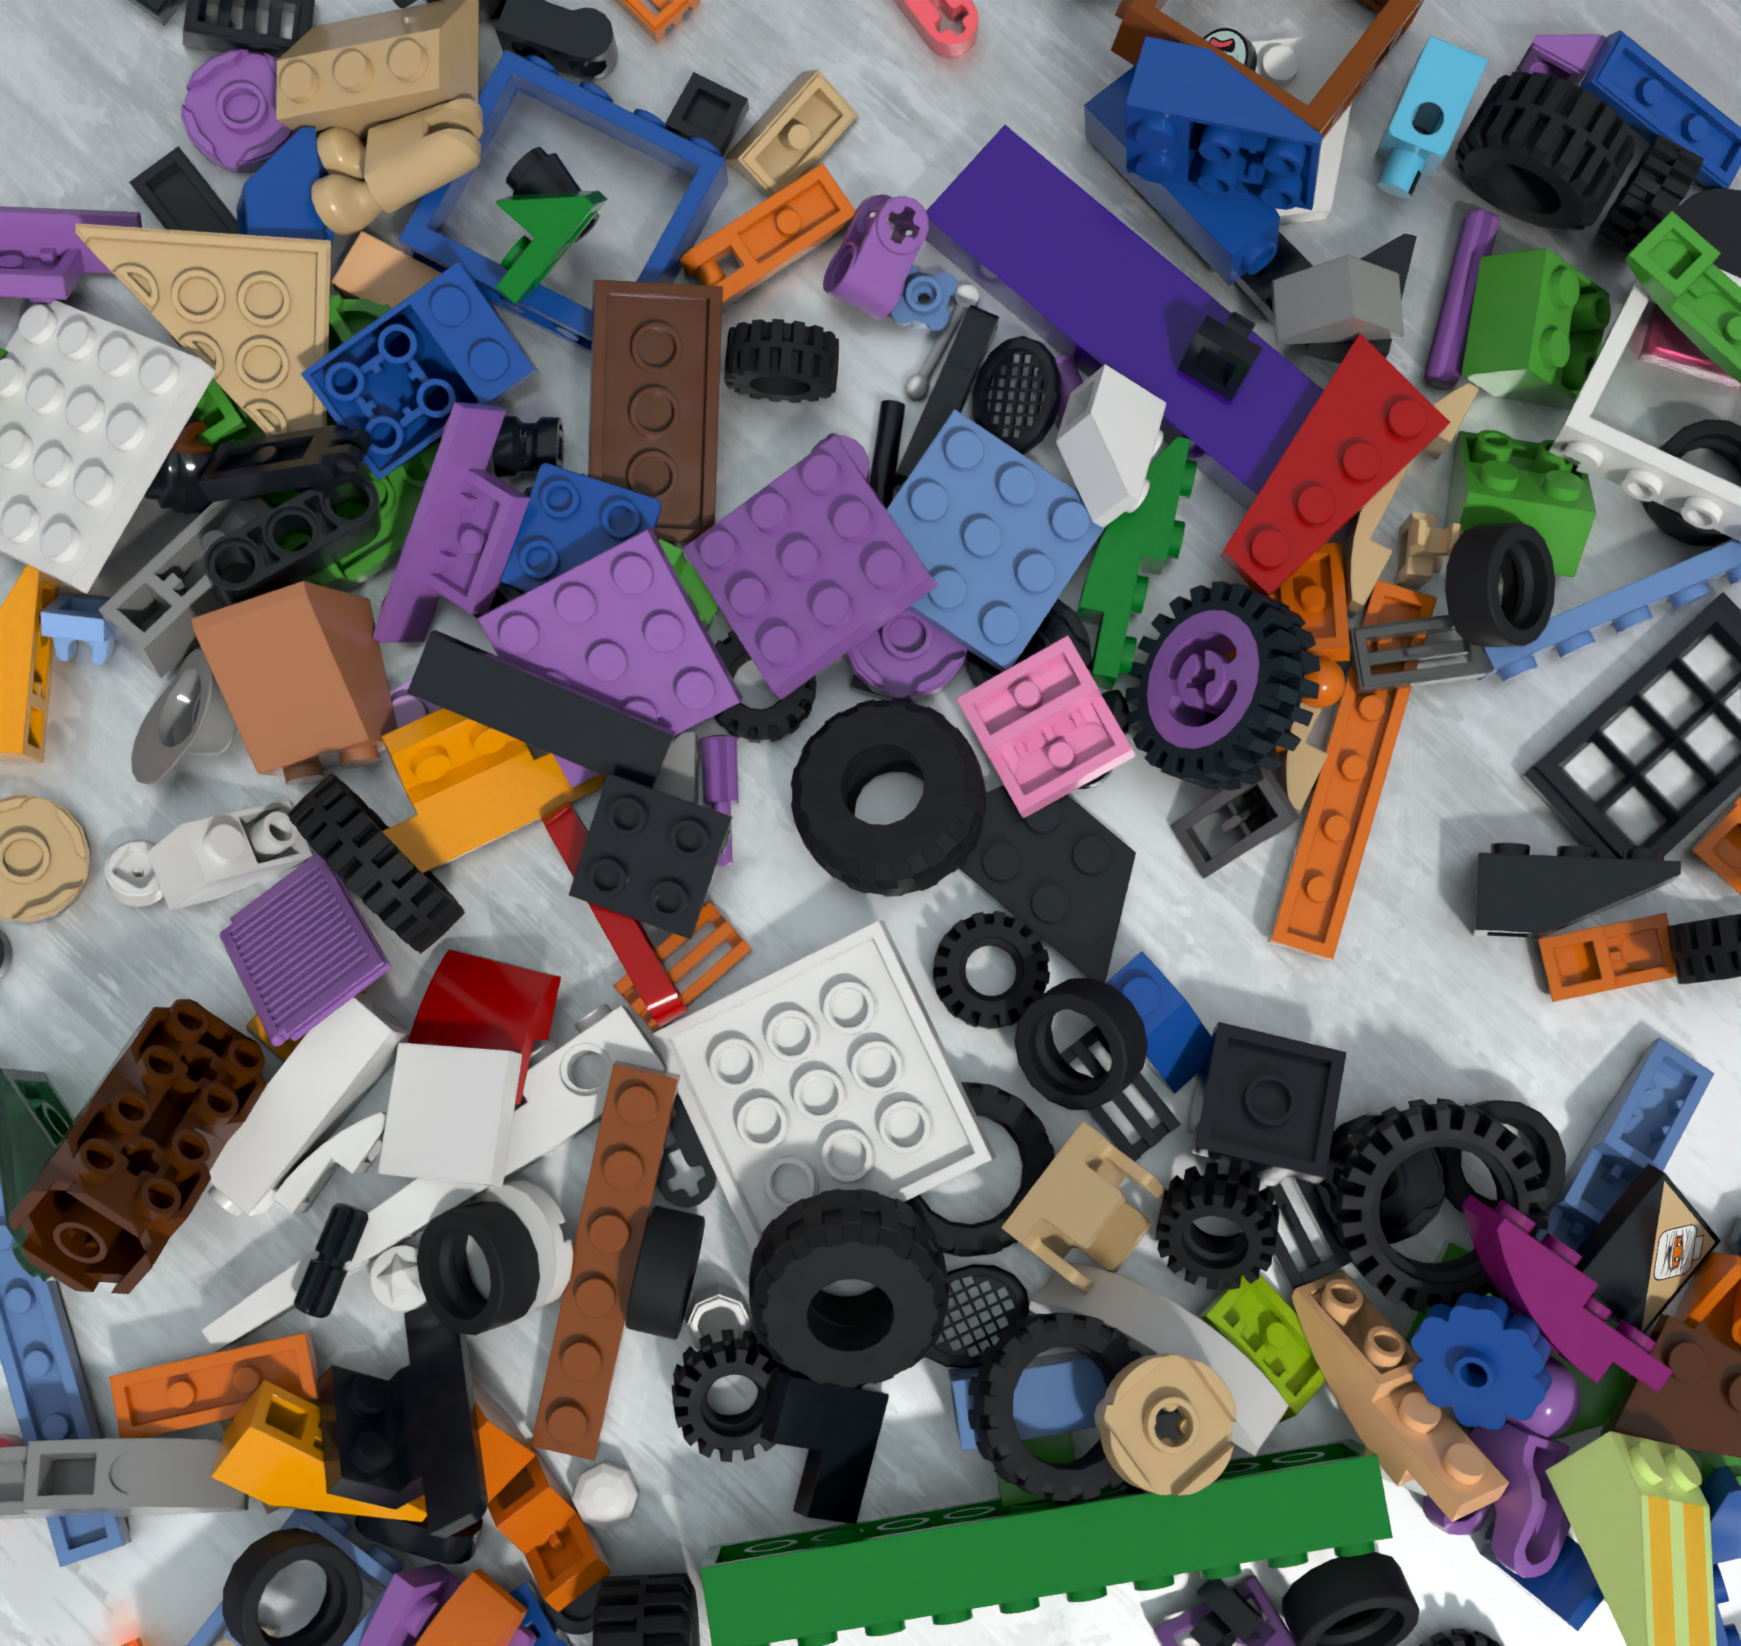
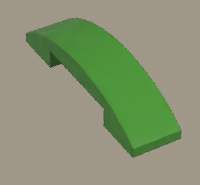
M1671 211L1628 254L1625 260L1639 282L1670 320L1704 354L1741 384V287L1713 264L1721 253L1677 214Z

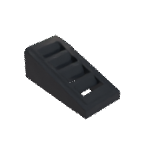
M187 0L182 45L227 52L232 49L249 50L250 54H260L263 56L268 54L273 57H281L312 28L315 0ZM207 4L219 5L217 24L205 22ZM232 6L245 8L242 29L230 27ZM257 9L270 10L267 34L254 32ZM282 11L295 13L292 39L279 37Z

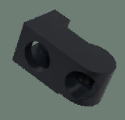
M506 0L495 29L503 53L505 50H508L524 59L527 55H535L547 61L558 72L589 80L603 78L615 67L618 50L611 22L604 13L597 9L586 7L570 10L545 0Z

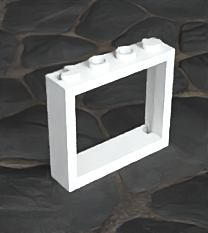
M1721 270L1741 287V278ZM1636 278L1549 452L1577 465L1576 471L1586 474L1595 473L1620 485L1628 495L1635 499L1657 502L1680 513L1685 521L1695 527L1714 529L1741 542V487L1590 418L1648 301L1656 303Z

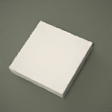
M398 1043L378 1174L503 1187L522 1054L505 1050Z

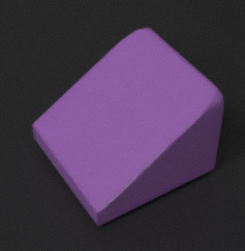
M1596 34L1536 35L1519 63L1517 70L1533 74V72L1545 73L1552 77L1562 78L1578 86L1607 37Z

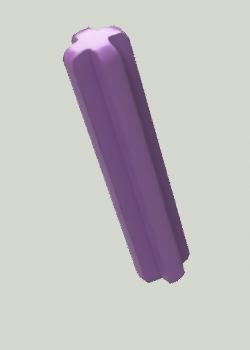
M1472 209L1463 220L1424 374L1425 381L1430 385L1450 389L1454 388L1460 380L1480 258L1492 254L1500 222L1498 216L1493 212Z

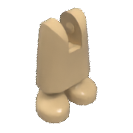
M459 98L376 125L368 129L367 145L352 131L345 128L333 127L319 133L317 152L324 168L330 175L314 181L311 188V196L315 210L322 222L338 235L353 234L373 222L382 211L390 214L473 170L479 165L481 157V144L478 141L483 132V112L481 106L472 99Z

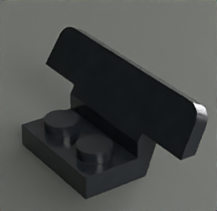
M426 1305L404 1313L410 1365L399 1369L390 1380L331 1365L317 1380L326 1493L394 1510L424 1495L429 1535L447 1538L482 1518L488 1507V1496L466 1334L456 1333L443 1324L430 1306Z

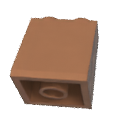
M302 581L191 618L193 631L258 774L284 777L286 785H301L324 778L323 769L341 764V768H357L380 760L378 752L386 750L381 736L398 728L380 645L372 637L375 630V622L370 599Z

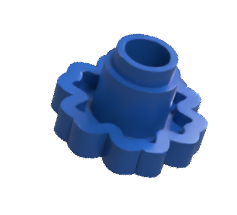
M1463 1293L1453 1308L1445 1304L1433 1305L1411 1339L1412 1349L1420 1357L1413 1368V1378L1423 1388L1427 1400L1432 1405L1437 1407L1452 1406L1456 1419L1465 1426H1481L1494 1431L1504 1426L1508 1416L1518 1420H1528L1533 1416L1537 1406L1545 1399L1552 1384V1377L1544 1367L1551 1353L1550 1344L1540 1335V1330L1532 1318L1516 1316L1507 1307L1506 1303L1496 1296L1481 1297L1474 1293Z

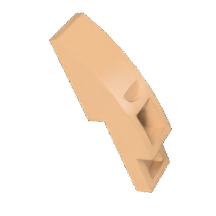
M1342 1270L1295 1288L1291 1297L1314 1358L1329 1388L1363 1443L1369 1450L1378 1454L1380 1466L1398 1487L1415 1479L1451 1522L1499 1500L1509 1484L1507 1479L1442 1407L1432 1405L1427 1400L1423 1388L1415 1381L1412 1374L1413 1368L1420 1357L1349 1276Z

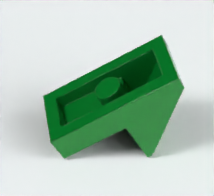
M596 190L512 195L497 200L496 204L528 231L534 239L531 241L524 235L509 250L500 264L508 272L497 284L496 288L514 304L530 297L608 198Z

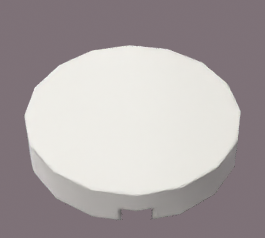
M527 1180L503 1183V1187L490 1186L477 1195L474 1203L480 1201L498 1202L516 1213L529 1230L538 1253L540 1280L536 1300L527 1313L538 1310L559 1299L570 1281L573 1263L571 1239L564 1241L563 1232L559 1225L566 1223L560 1207L543 1188ZM469 1235L466 1246L468 1263L478 1286L489 1298L491 1287L489 1267L482 1249L473 1237Z

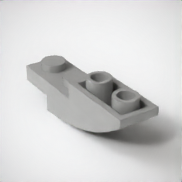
M65 1439L28 1441V1446L0 1447V1519L97 1514L131 1517L248 1511L249 1495L211 1477L222 1440Z

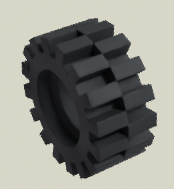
M1658 134L1617 195V199L1609 209L1606 218L1597 232V236L1630 253L1671 211L1674 213L1677 211L1678 205L1690 189L1689 186L1695 180L1704 158Z
M994 911V913L988 914L979 912L972 914L971 917L965 920L961 919L944 935L934 958L933 981L935 982L936 993L940 1001L944 1003L951 1015L966 1022V1025L975 1028L999 1029L1017 1023L1030 1003L1044 994L1049 983L1050 972H1048V962L1050 960L1047 949L1044 950L1040 942L1041 937L1035 930H1030L1025 925L1026 922L1019 917L1012 918L1006 916V912ZM985 946H996L1005 950L1012 957L1016 967V976L1012 986L1006 992L995 996L983 995L977 992L969 984L966 977L968 958L974 951Z
M1206 1163L1204 1175L1199 1173L1195 1165L1185 1169L1184 1180L1176 1175L1170 1181L1169 1189L1164 1191L1155 1240H1159L1157 1250L1160 1257L1169 1256L1167 1267L1174 1274L1183 1267L1186 1268L1184 1281L1195 1285L1198 1277L1201 1276L1207 1278L1206 1289L1218 1290L1219 1280H1226L1228 1288L1231 1290L1240 1288L1242 1275L1251 1284L1259 1279L1260 1269L1267 1272L1271 1266L1272 1256L1275 1255L1280 1214L1278 1204L1273 1205L1274 1194L1269 1186L1259 1191L1261 1179L1252 1172L1244 1181L1239 1179L1241 1167L1229 1165L1227 1175L1218 1173V1163ZM1207 1216L1222 1217L1234 1222L1243 1231L1233 1236H1214L1199 1229L1193 1221Z
M732 1329L721 1330L722 1341L713 1343L709 1333L699 1339L701 1346L699 1351L696 1352L689 1346L682 1354L684 1365L676 1364L673 1373L674 1385H672L675 1419L678 1428L682 1427L685 1441L690 1446L696 1441L698 1442L700 1454L710 1458L713 1450L717 1449L719 1450L722 1462H732L733 1451L742 1450L744 1461L755 1458L753 1446L760 1443L765 1452L775 1446L774 1443L760 1438L776 1373L777 1371L788 1372L787 1368L785 1369L772 1358L771 1353L763 1344L757 1343L755 1333L744 1330L742 1340L734 1339ZM728 1375L745 1376L753 1381L758 1389L754 1404L748 1410L736 1415L719 1414L707 1402V1394L712 1384Z

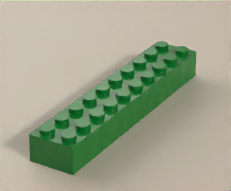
M1346 1439L1257 1454L1255 1457L1251 1455L1230 1459L1224 1471L1213 1483L1189 1495H1158L1132 1486L1124 1480L1114 1488L1104 1487L1100 1490L1101 1495L1086 1500L1079 1498L1070 1499V1501L1047 1499L1002 1507L1000 1498L857 1521L856 1524L845 1523L709 1546L700 1570L712 1646H770V1643L797 1639L798 1646H824L838 1641V1631L864 1627L866 1636H884L905 1630V1620L932 1616L934 1625H949L972 1619V1609L999 1605L1000 1613H1021L1040 1607V1597L1066 1593L1068 1602H1086L1107 1596L1106 1586L1133 1582L1134 1590L1150 1591L1172 1586L1175 1583L1173 1575L1200 1571L1202 1579H1222L1240 1574L1242 1572L1240 1564L1265 1559H1267V1564L1270 1568H1287L1307 1563L1309 1561L1307 1552L1334 1548V1554L1338 1557L1368 1554L1376 1550L1374 1541L1393 1538L1378 1454L1353 1439Z

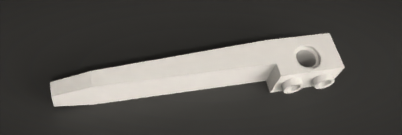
M604 1004L575 1024L580 1034L565 1045L558 1048L555 1042L551 1041L531 1053L523 1095L528 1102L514 1111L504 1182L560 1149L601 1120L611 1072L616 1060L668 1072L663 1059L628 1008L621 1005L614 1011H611L609 1006ZM588 1052L598 1053L606 1065V1074L603 1081L592 1089L580 1087L573 1075L575 1062L581 1055ZM426 1179L414 1180L367 1213L369 1220L352 1262L348 1261L344 1264L343 1269L347 1270L345 1278L377 1259L387 1249L399 1246L424 1231L433 1218L446 1211L463 1207L476 1199L477 1195L490 1186ZM313 1250L203 1328L201 1331L214 1351L217 1352L230 1347L294 1309V1299L311 1259H317L320 1252Z

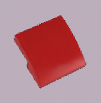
M448 949L425 992L412 1026L408 1043L505 1050L522 1054L515 1104H521L534 1040H548L561 976Z

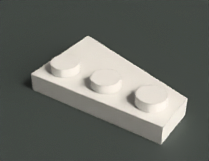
M1366 29L1251 42L1257 53L1255 72L1306 105H1309ZM1351 105L1322 141L1313 209L1307 210L1295 207L1283 210L1276 208L1280 216L1279 225L1326 220L1332 208Z

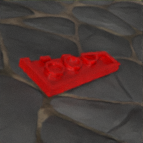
M1360 333L1220 556L1253 590L1270 597L1435 440L1451 422Z

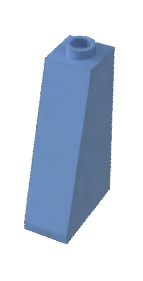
M1080 1351L1038 1356L1023 1370L1015 1388L1013 1399V1419L1020 1440L1096 1427L1094 1413L1097 1404L1105 1397L1107 1386L1101 1370L1088 1355ZM982 1365L971 1368L948 1369L957 1435L962 1451L976 1449L975 1443L980 1441L977 1430L970 1429L968 1410L974 1409V1396L968 1395L971 1377H978ZM1161 1409L1158 1412L1157 1416L1176 1413L1179 1411L1175 1409L1174 1411L1167 1412Z

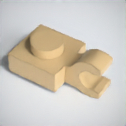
M1412 512L1399 527L1394 585L1419 591L1432 578L1433 573L1441 571L1444 556H1450L1453 545L1461 536L1462 525L1452 523L1450 527L1437 528L1438 515Z

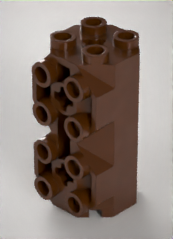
M177 999L171 1007H153L126 1042L8 1217L14 1232L22 1224L28 1236L21 1247L28 1262L75 1291L94 1292L99 1282L117 1283L111 1293L129 1294L151 1270L170 1237L189 1217L211 1180V1168L226 1143L246 1121L264 1091L266 1084L261 1070L265 1066V1058L260 1045L252 1038L245 1036L206 1010L194 1000Z

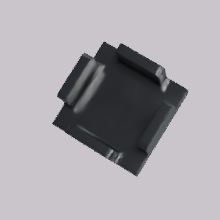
M1218 1022L1213 1029L1208 1059L1199 1070L1187 1130L1189 1133H1194L1190 1153L1216 1159L1215 1163H1218V1173L1228 1175L1229 1165L1241 1167L1240 1179L1246 1180L1252 1172L1261 1179V1184L1277 1186L1286 1177L1320 1184L1326 1178L1347 1052Z

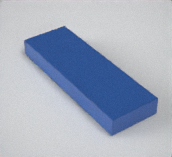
M1619 30L1608 35L1579 87L1586 89L1608 104L1617 112L1616 115L1627 126L1650 144L1660 134L1704 158L1695 180L1708 190L1713 188L1728 189L1741 167V127L1624 32Z

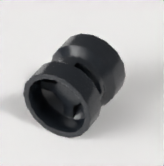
M505 416L493 447L496 477L500 479H516L522 473H535L537 475L540 466L544 463L563 468L564 429L561 417H541L536 423L522 422L518 416Z

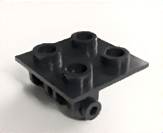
M608 773L569 891V896L692 939L720 854H724L731 836L729 827L733 817Z

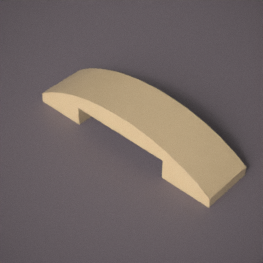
M1467 383L1433 405L1451 423L1422 451L1423 453L1436 460L1440 457L1458 431L1479 391L1478 387ZM1411 462L1351 519L1342 551L1347 617L1350 619L1365 605L1393 552L1371 540V537Z

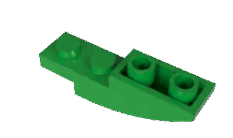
M1177 437L1149 464L1146 479L1150 481V486L1146 497L1132 513L1125 511L1108 524L1084 582L1076 613L1082 622L1099 625L1090 668V674L1098 688L1112 690L1118 679V674L1128 675L1131 671L1137 638L1126 636L1130 612L1142 613L1149 577L1138 575V572L1160 575L1167 557L1175 559L1179 557L1185 531V522L1175 520L1179 497L1190 498L1197 469L1196 461L1186 460L1190 439Z

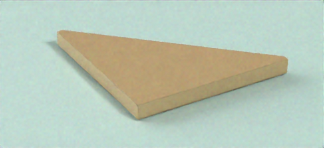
M76 223L75 233L85 246L188 354L200 358L216 370L212 379L266 436L327 426V409L301 373L329 354L331 241Z

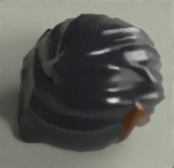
M190 416L144 495L147 499L157 500L161 509L171 508L175 513L182 512L186 515L192 513L201 514L212 504V502L208 501L198 484L200 477L213 457L212 447L195 438L207 429L206 424L201 419Z

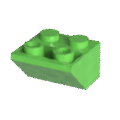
M1547 247L1481 257L1461 376L1494 397L1570 410L1602 347L1604 329L1608 326L1611 316L1610 294Z
M1483 430L1479 433L1459 431L1455 445L1444 526L1447 528L1452 523L1461 524V535L1465 530L1482 524L1522 523L1533 526L1545 539L1553 559L1554 574L1575 577L1596 515L1588 474L1576 471L1577 465L1567 461L1565 458L1550 453L1549 450L1554 440H1544L1541 443L1512 439L1509 435L1495 430Z

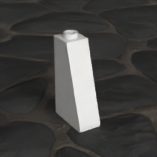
M358 993L308 1031L266 1085L248 1118L226 1143L211 1168V1180L209 1182L213 1186L208 1191L210 1197L234 1216H239L242 1211L248 1216L264 1214L275 1202L271 1198L284 1181L307 1157L327 1142L396 1061L398 1043H408L411 1031L371 996Z

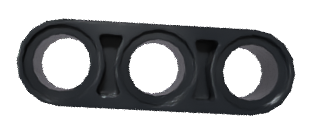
M357 472L334 476L331 483L314 486L217 539L209 546L204 559V568L215 598L223 606L227 607L299 583L368 545L377 537L381 529L382 516L377 489L368 477ZM349 501H357L368 508L365 514L353 520L343 519L337 516L335 511L341 504ZM292 532H302L311 538L310 543L298 551H287L278 546L281 538ZM245 563L254 568L252 575L246 581L229 583L221 579L223 571L230 565Z

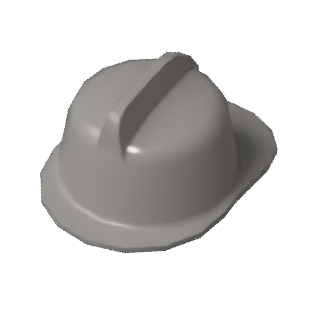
M195 649L186 657L176 677L154 703L140 726L131 756L132 773L137 782L150 785L160 781L173 769L182 756L220 755L228 749L233 739L239 733L202 649Z

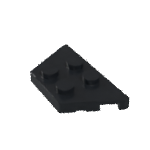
M1004 785L987 792L986 810L984 811L982 822L983 829L977 844H974L966 857V861L957 871L1012 918L1019 917L1026 922L1025 925L1030 930H1035L1044 945L1083 978H1093L1105 982L1136 852L1068 795L1061 797L1023 819Z

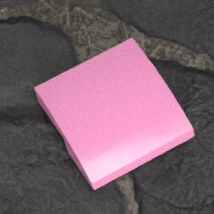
M1069 636L1060 639L956 698L1023 819L1135 757L1130 743L1102 697L1097 684Z

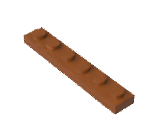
M617 1060L613 1064L573 1247L571 1277L563 1293L532 1436V1447L589 1460H595L624 1336L626 1312L634 1272L650 1217L680 1080L679 1074Z

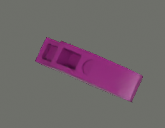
M1469 1195L1462 1208L1471 1240L1484 1270L1510 1310L1516 1316L1532 1318L1540 1330V1335L1550 1344L1551 1350L1598 1384L1612 1362H1614L1658 1393L1673 1373V1370L1650 1355L1657 1343L1622 1319L1615 1330L1605 1323L1612 1311L1591 1297L1598 1284L1575 1268L1582 1259V1256L1549 1233L1539 1243L1529 1235L1536 1223L1505 1201L1500 1200L1494 1210Z

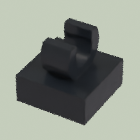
M1235 311L1231 314L1225 325L1207 315L1196 331L1177 370L1232 402L1263 349L1247 339L1256 324Z
M1223 1578L1207 1580L1196 1592L1213 1610L1190 1632V1635L1200 1646H1232L1238 1637L1248 1646H1264L1277 1632L1230 1582Z

